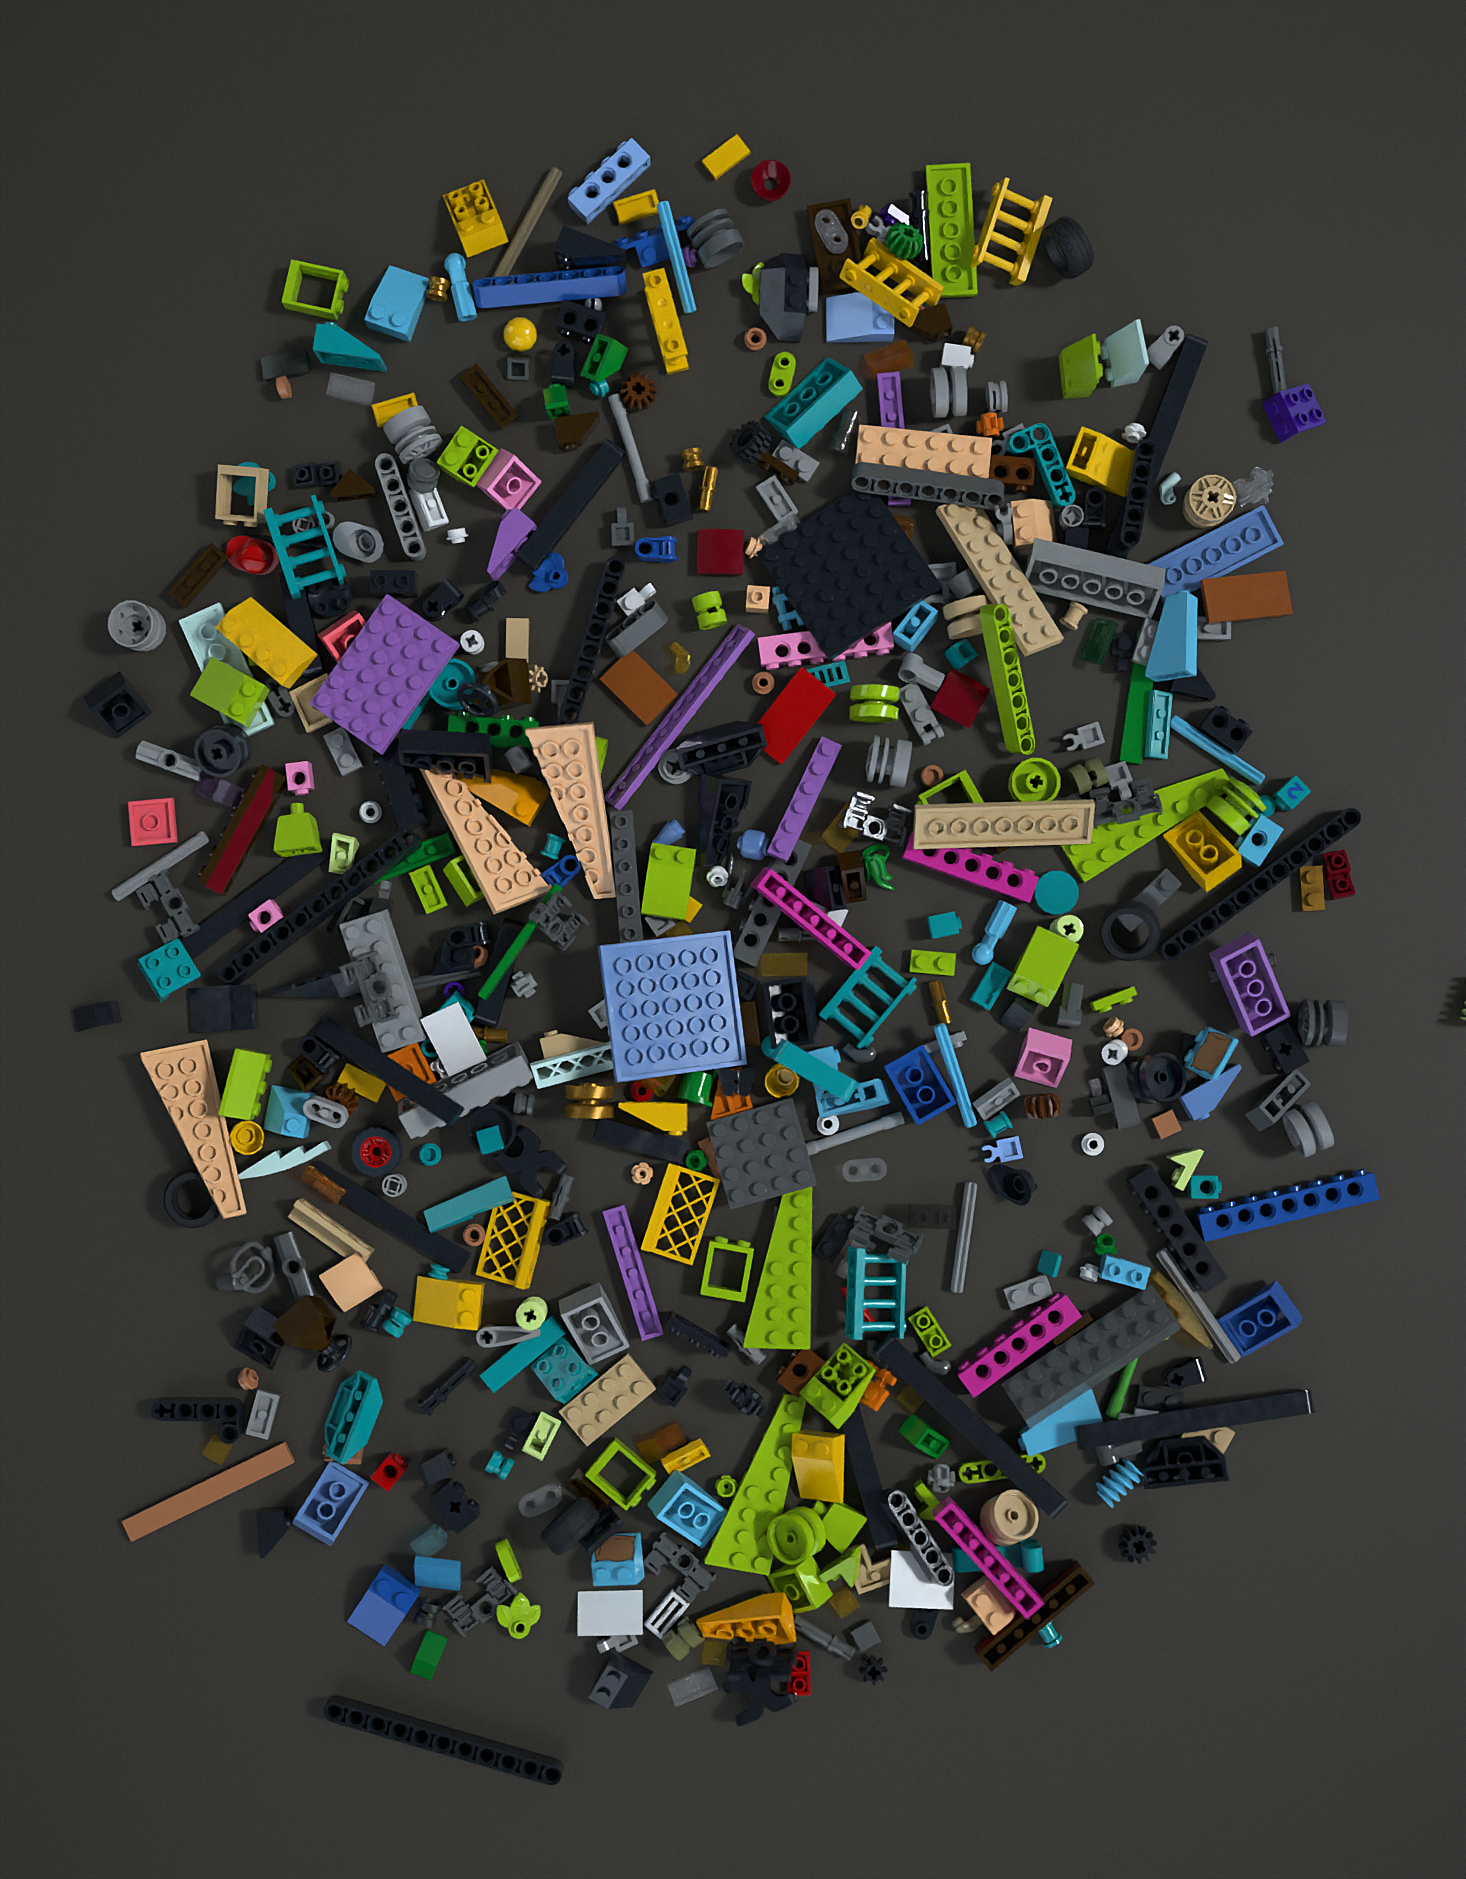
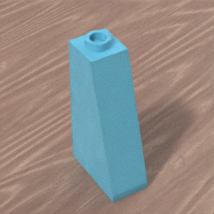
M1176 591L1175 594L1167 595L1145 672V676L1155 682L1196 676L1198 598L1188 591Z
M1092 1388L1032 1428L1026 1425L1019 1430L1021 1437L1017 1438L1021 1451H1026L1028 1456H1032L1076 1441L1074 1426L1103 1422Z

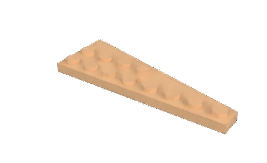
M593 722L527 728L526 735L529 737L534 755L537 756L542 774L547 780L551 796L561 820L564 821L568 837L576 850V856L583 867L585 878L594 899L616 897L615 873Z
M431 767L430 770L420 769L493 914L544 896L549 892L552 886L543 880L539 870L532 867L526 859L527 856L523 851L520 852L511 841L512 838L496 819L483 809L482 803L478 798L475 799L467 790L468 786L464 782H461L453 772H450V775L441 773L437 768Z
M207 1040L140 1053V1058L222 1218L227 1219L245 1215L247 1212L225 1116L218 1115L221 1099Z

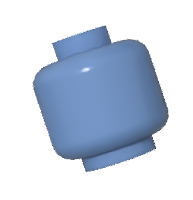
M750 829L746 830L743 836H739L737 848L740 849L741 855L744 858L762 860L765 856H768L766 853L772 841L768 838L766 832Z

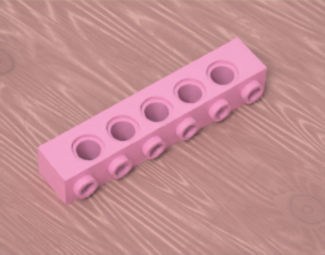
M891 622L871 634L876 639L874 645H867L863 639L852 648L832 659V661L845 660L846 656L853 655L855 659L865 658L868 653H876L877 656L890 654L889 651L894 648ZM809 631L758 638L761 668L766 667V670L779 669V665L788 664V667L801 666V662L810 661V664L823 663V659H827ZM801 644H806L809 646L810 652L801 654L797 648ZM779 647L786 648L788 650L787 656H777L776 649Z

